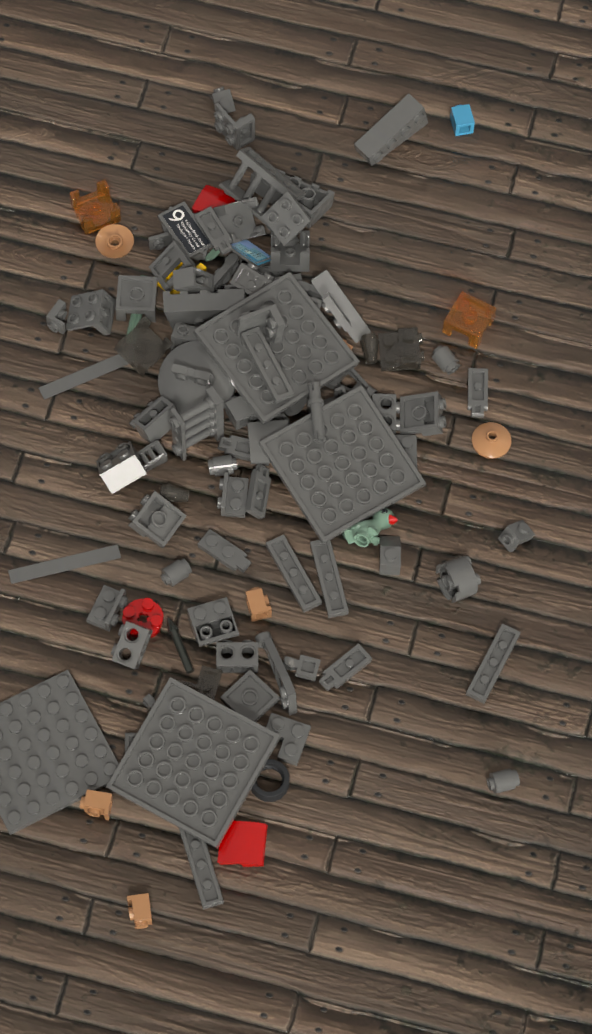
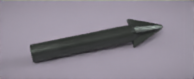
M168 617V635L172 637L186 673L190 674L194 672V669L179 635V628Z

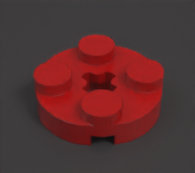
M151 598L137 599L123 609L122 622L125 624L126 621H131L153 630L150 637L153 638L160 632L163 625V611ZM139 616H147V622H138V619L140 618ZM133 629L130 632V636L138 637L139 633L136 629Z

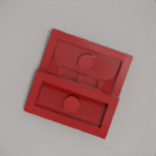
M206 185L197 197L192 207V213H199L209 207L213 209L214 207L237 201L233 197L226 195L224 190Z
M233 821L219 845L217 862L220 865L241 864L243 867L264 866L268 825L258 822Z

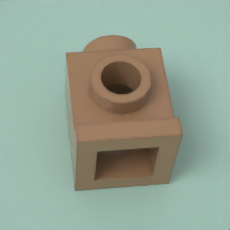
M254 587L247 591L246 603L251 621L271 618L272 608L267 594L263 595L262 588Z
M87 790L86 796L81 797L80 809H84L90 816L100 817V815H104L105 820H109L113 804L112 793Z
M149 893L127 896L128 906H132L128 907L130 920H134L136 929L147 928L148 925L152 924Z

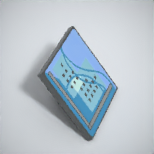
M245 239L231 244L232 251L241 257L240 264L245 263V261L251 262L258 267L271 264V256L249 240Z

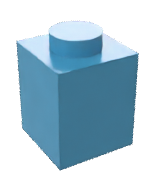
M470 105L451 107L450 120L455 136L473 133L475 121Z

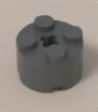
M459 556L438 564L436 567V574L440 573L441 578L437 580L440 590L447 600L452 599L451 603L477 593L481 579L478 573L474 572L469 556Z

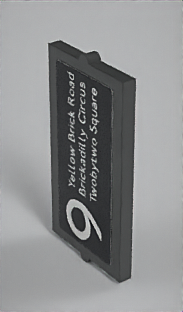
M185 201L174 207H169L168 210L157 215V218L172 239L180 243L190 259L198 254L202 255L204 251L212 248Z

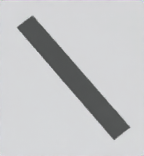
M134 347L41 386L39 390L45 400L140 360L143 357L138 347Z
M117 544L8 570L11 584L119 559L121 555Z

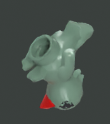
M385 508L374 514L371 520H363L356 523L350 529L343 532L342 535L348 544L355 542L360 547H367L372 543L377 546L380 544V538L378 537L380 531L390 528L398 519L390 509Z

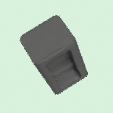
M158 440L137 452L140 459L145 463L146 472L168 461L167 453ZM150 455L152 460L149 461L146 456Z

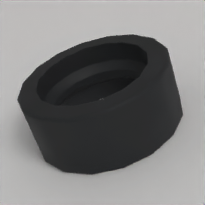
M268 759L262 771L266 769L277 771L282 777L280 788L273 792H266L258 786L256 780L251 791L258 799L264 802H274L280 800L287 793L290 775L287 768L281 762L275 759Z

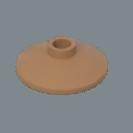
M111 224L103 227L97 233L95 244L97 250L103 256L121 258L132 250L134 237L127 227Z
M487 422L479 425L474 430L472 446L482 457L488 459L500 458L511 447V435L501 424ZM489 436H494L496 438L490 439Z

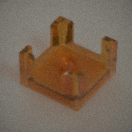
M105 179L96 183L97 191L80 197L79 190L70 192L71 206L85 235L102 229L107 225L121 222L120 209L117 203H113Z
M462 291L444 320L442 332L449 336L452 335V330L469 337L468 345L477 349L482 341L485 329L488 325L491 326L495 320L497 308Z

